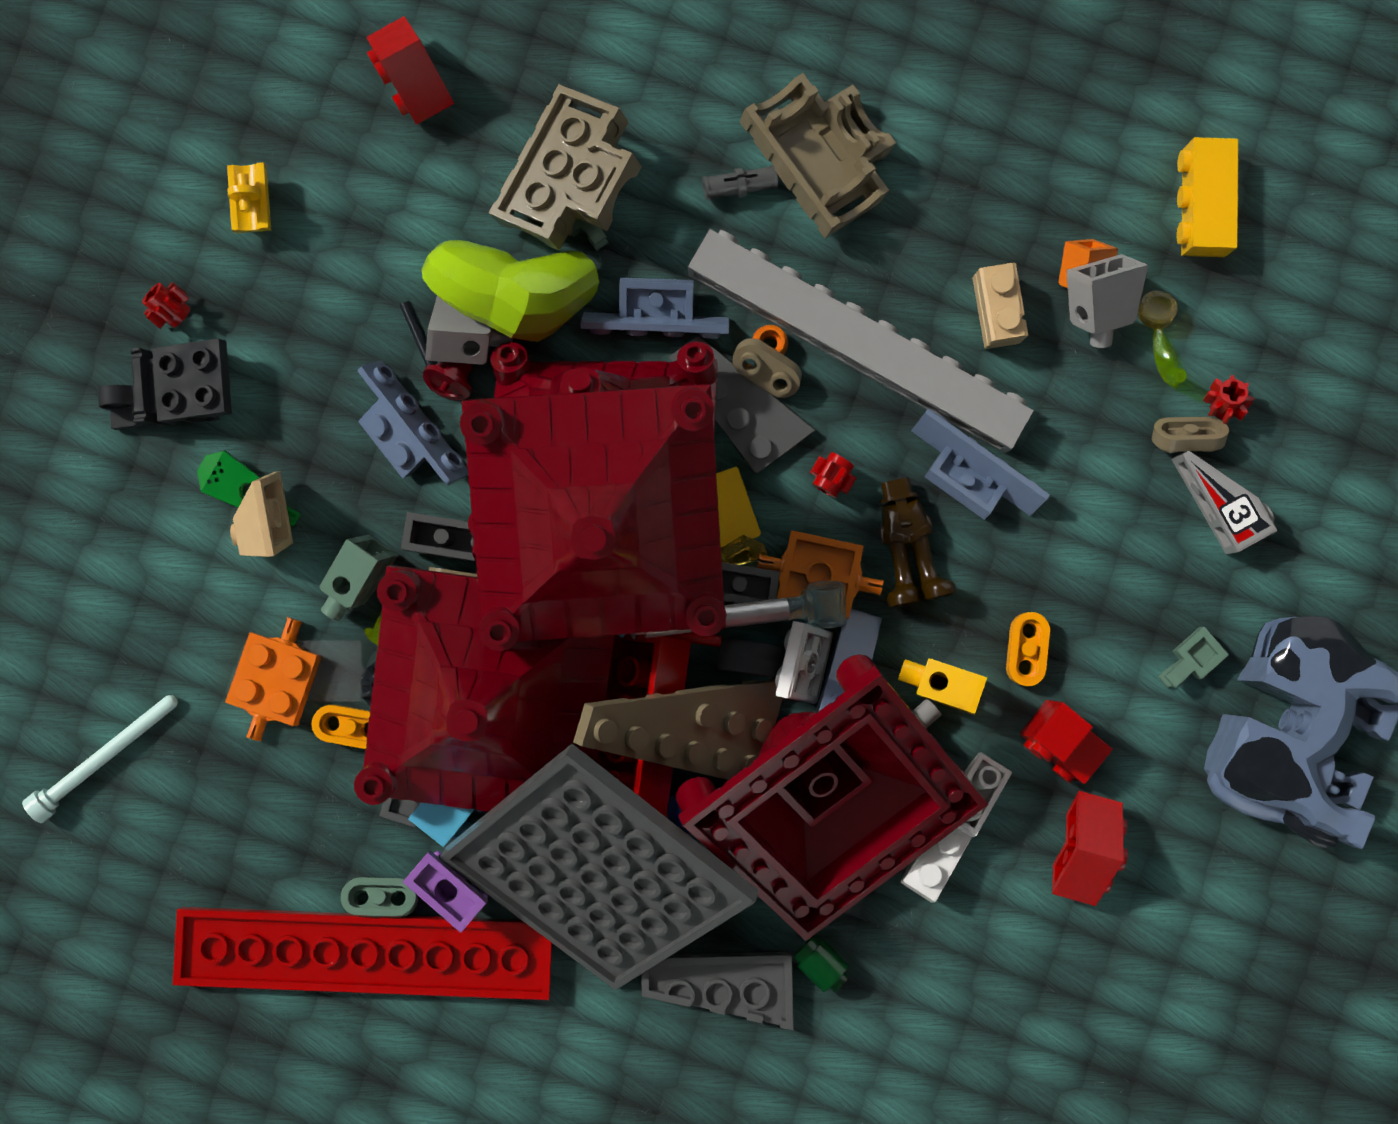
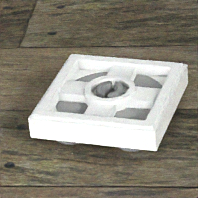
M793 621L792 628L787 632L784 640L786 653L783 666L778 669L776 674V696L812 704L818 703L834 635L833 632Z

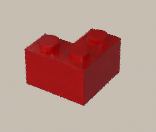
M405 16L366 37L372 47L366 53L384 84L387 85L392 82L398 93L391 97L402 116L410 114L417 125L454 104L421 40Z
M1045 700L1018 733L1026 740L1023 745L1024 748L1040 760L1043 758L1047 762L1052 761L1055 764L1052 768L1053 772L1069 784L1073 780L1085 784L1113 750L1090 731L1093 728L1092 725L1064 702Z
M1082 791L1077 793L1066 813V842L1053 863L1052 894L1096 906L1102 895L1110 892L1114 876L1117 871L1124 870L1128 859V850L1123 848V839L1127 831V820L1123 819L1122 802Z

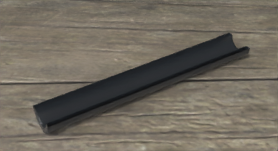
M410 301L400 304V308L425 365H436V361L425 360L427 340Z

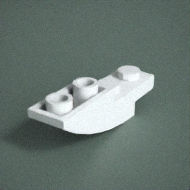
M982 752L977 754L964 773L988 805L912 861L900 883L931 903L936 902L971 838L979 833L1012 774L1010 770Z

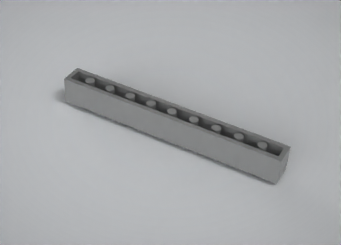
M709 229L688 266L689 277L926 410L929 408L937 415L944 417L949 423L1004 454L1014 447L1034 411L1026 406L1027 401L1024 398L1011 392L1004 394L995 389V383L987 377L975 374L973 377L961 370L963 366L958 361L948 356H943L941 359L929 352L931 348L926 343L915 338H911L909 341L898 335V329L883 320H879L877 323L866 317V311L854 303L847 302L846 305L833 298L834 293L828 288L819 284H815L814 287L801 280L802 275L787 266H783L781 269L770 263V257L755 248L749 251L738 245V239L723 230L716 233Z

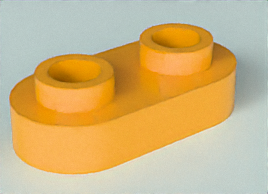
M1036 612L1019 614L1014 618L1010 626L1006 671L1008 677L1015 684L1021 686L1038 684L1046 673L1050 626L1046 618ZM1026 624H1030L1034 628V634L1030 638L1025 637L1023 634V627ZM1024 660L1030 664V670L1025 675L1019 671V664Z
M341 705L323 706L316 711L312 718V730L316 737L324 742L366 749L367 734L364 728L369 723L370 711ZM332 716L337 717L339 720V727L336 730H332L328 725V721Z

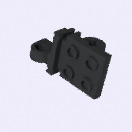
M218 338L152 348V351L132 348L133 385H105L97 388L99 408L110 411L111 429L114 430L149 425L165 426V423L172 425L177 424L178 421L210 422L219 420L221 415L232 414L227 342Z

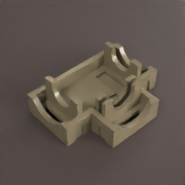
M802 73L772 98L763 103H753L745 108L740 124L746 132L751 134L756 146L767 161L772 163L778 176L789 191L791 190L797 197V202L811 220L813 219L818 226L819 232L826 239L881 203L889 189L876 173V168L872 163L886 157L896 142L889 133H883L869 120L864 112L860 93L853 84L824 102L818 94L819 91L816 86H812L804 73ZM791 99L792 102L790 104L786 105L780 110L778 108L775 109L779 105ZM775 109L774 111L769 113L765 119L762 118L763 115ZM861 196L865 200L844 215L836 217L833 215Z
M558 84L550 104L546 106L535 126L536 130L532 137H529L517 159V165L514 170H511L500 191L501 194L492 205L489 214L500 225L509 229L516 228L522 230L556 250L561 249L568 235L571 236L574 231L572 226L576 219L608 231L613 221L612 212L619 191L630 178L637 177L642 167L633 153L624 149H618L617 143L629 123L620 108ZM576 106H583L600 113L602 116L597 118L574 108ZM514 212L520 213L527 218L543 223V225L538 227L513 216Z

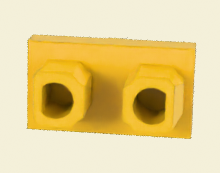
M262 162L247 166L227 165L229 187L227 192L230 202L231 230L234 233L270 231L271 219L266 164Z

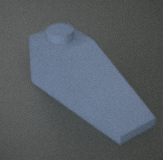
M851 609L850 618L842 620L815 713L836 701V698L844 693L836 679V672L839 665L845 659L861 654L868 656L872 660L882 618Z

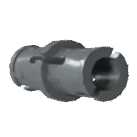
M771 165L745 171L742 168H735L733 173L709 177L704 176L702 177L704 197L706 201L733 195L743 198L747 196V193L778 189L777 172L775 167Z

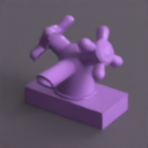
M430 850L405 878L403 883L461 933L488 902L486 899L488 894L482 890L478 891L479 888L472 882L470 885L464 876L456 870L454 871L448 864L440 859L442 854L440 851L433 853Z

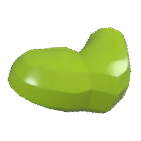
M449 240L437 245L427 256L421 270L422 278L431 291L461 314L486 324L510 338L539 342L554 334L589 303L596 294L599 284L597 268L594 262L583 252L569 250L517 261L508 252L463 240Z

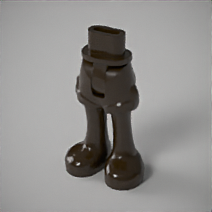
M906 477L881 483L884 499L880 500L882 524L879 532L882 543L889 544L896 579L894 590L887 596L889 608L920 602L919 592L914 584L907 550V545L909 544L912 545L920 574L923 601L956 594V584L951 580L942 579L935 569L928 535L933 533L931 518L925 514L918 500V492L912 491L910 478Z

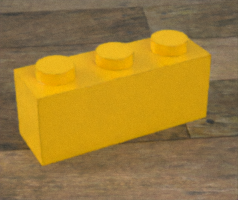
M1194 137L1180 151L1177 162L1178 172H1182V186L1179 187L1177 194V206L1182 208V222L1179 223L1177 228V243L1181 244V256L1226 257L1237 248L1238 139Z

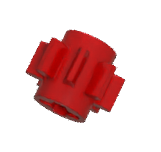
M174 282L168 288L162 283H157L147 292L142 301V304L148 308L144 312L146 318L159 329L165 323L172 328L177 327L190 312V307L185 303L189 299L186 295L187 293Z
M1231 375L1223 383L1216 378L1210 386L1211 391H1208L1203 399V402L1210 404L1208 415L1221 419L1223 424H1227L1229 419L1234 416L1240 421L1243 420L1248 413L1247 408L1255 400L1254 397L1248 396L1249 383H1243L1235 379L1234 375Z
M830 452L827 459L819 456L809 472L816 476L812 485L832 498H836L840 491L847 495L857 477L850 474L854 465L833 452Z

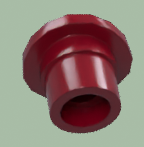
M439 362L436 365H428L423 371V378L430 390L438 396L449 400H465L472 392V388L468 384V377L474 364Z

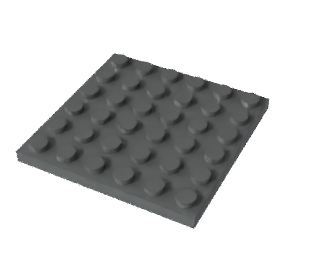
M573 744L569 745L446 846L440 856L442 861L614 990H617L754 904L759 892L742 876L728 867Z

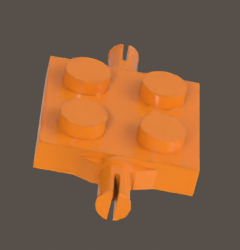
M792 530L787 550L781 559L759 554L757 568L780 571L779 589L776 599L786 598L791 608L847 620L850 618L852 602L858 591L880 596L881 587L883 586V580L862 576L860 562L864 546Z
M287 617L281 638H269L258 633L249 632L225 703L246 710L253 716L246 735L249 739L261 742L268 721L276 720L291 726H298L322 658V655L307 651L295 642L303 623L300 620Z

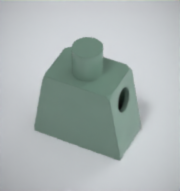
M369 534L346 539L319 587L322 592L329 596L321 608L322 613L335 621H340L347 609L364 605L377 588L379 581L385 576L386 566L393 565L399 554Z

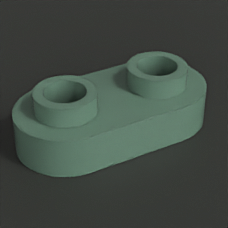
M359 877L346 883L341 891L340 899L343 908L353 916L401 918L407 917L415 910L418 903V895L403 883L405 879ZM366 892L368 894L367 902L363 905H358L356 902L357 896L360 893ZM399 893L405 894V902L400 906H395L393 903L394 897Z

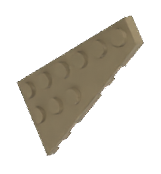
M769 678V680L742 681V684L729 686L721 684L678 690L675 693L665 695L659 693L649 694L644 698L630 700L621 698L585 703L573 743L587 748L730 780L745 767L752 765V762L758 758L764 742L776 724L783 697L776 696V678Z

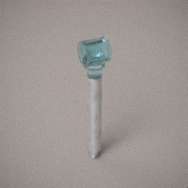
M818 581L807 585V589L802 590L800 596L724 605L727 614L726 628L803 619L806 624L818 628L842 626L846 623L845 584L838 581ZM692 630L642 632L630 635L633 639H635V635L644 634L645 638L690 633Z

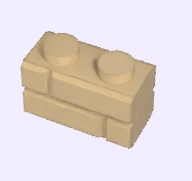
M1016 263L979 268L972 279L984 349L1021 343L1028 336L1026 320L1022 319L1025 313Z

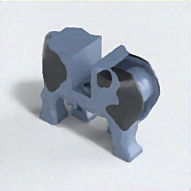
M1287 617L1264 623L1257 635L1252 655L1237 680L1291 704V707L1285 710L1280 718L1278 725L1279 729H1281L1280 731L1250 717L1223 714L1218 731L1207 751L1204 770L1208 775V785L1212 793L1222 803L1252 817L1283 823L1312 845L1329 848L1337 846L1338 841L1347 846L1363 849L1375 821V815L1360 809L1374 777L1361 772L1352 771L1344 774L1336 770L1334 755L1349 736L1352 725L1357 730L1366 731L1369 736L1375 739L1389 741L1398 721V705L1379 704L1374 698L1387 703H1398V672L1386 663L1372 658L1339 622L1327 617ZM1340 803H1341V804H1343V805H1345V806H1347V807H1350V808H1341V807L1337 806L1336 804H1340Z

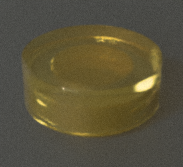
M1149 292L1141 300L1138 317L1149 328H1166L1173 322L1178 310L1177 302L1167 292Z

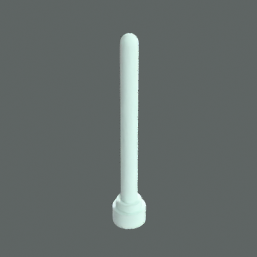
M173 695L165 696L49 790L34 791L22 801V805L28 815L38 823H44L56 813L55 808L59 806L58 801L171 712L178 704L177 698Z

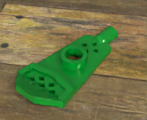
M226 450L205 455L197 470L202 493L238 508L245 496L244 487L247 484L251 485L252 481L261 478ZM287 506L289 523L294 526L301 514Z

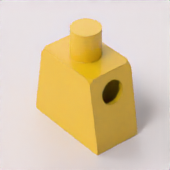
M929 658L926 666L905 659L898 680L918 687V696L975 715L987 677ZM935 675L944 677L948 680V685L943 690L931 687V679Z

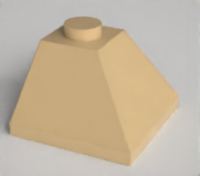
M280 471L272 472L252 481L233 517L234 524L231 525L230 533L233 544L238 546L239 555L275 556L293 544Z

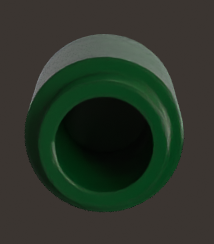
M814 935L793 956L799 962L797 967L822 992L827 991L829 988L833 992L837 991L849 978V975L845 972L849 964L824 939L819 941Z

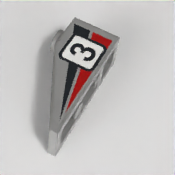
M1190 451L1171 459L1225 554L1240 552L1277 531L1273 524L1275 518L1271 509L1265 503H1261L1257 496Z

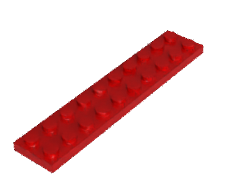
M180 907L177 909L172 985L549 1000L551 993L553 943L522 920L473 918L460 933L443 917L407 916L401 918L358 917L349 913Z

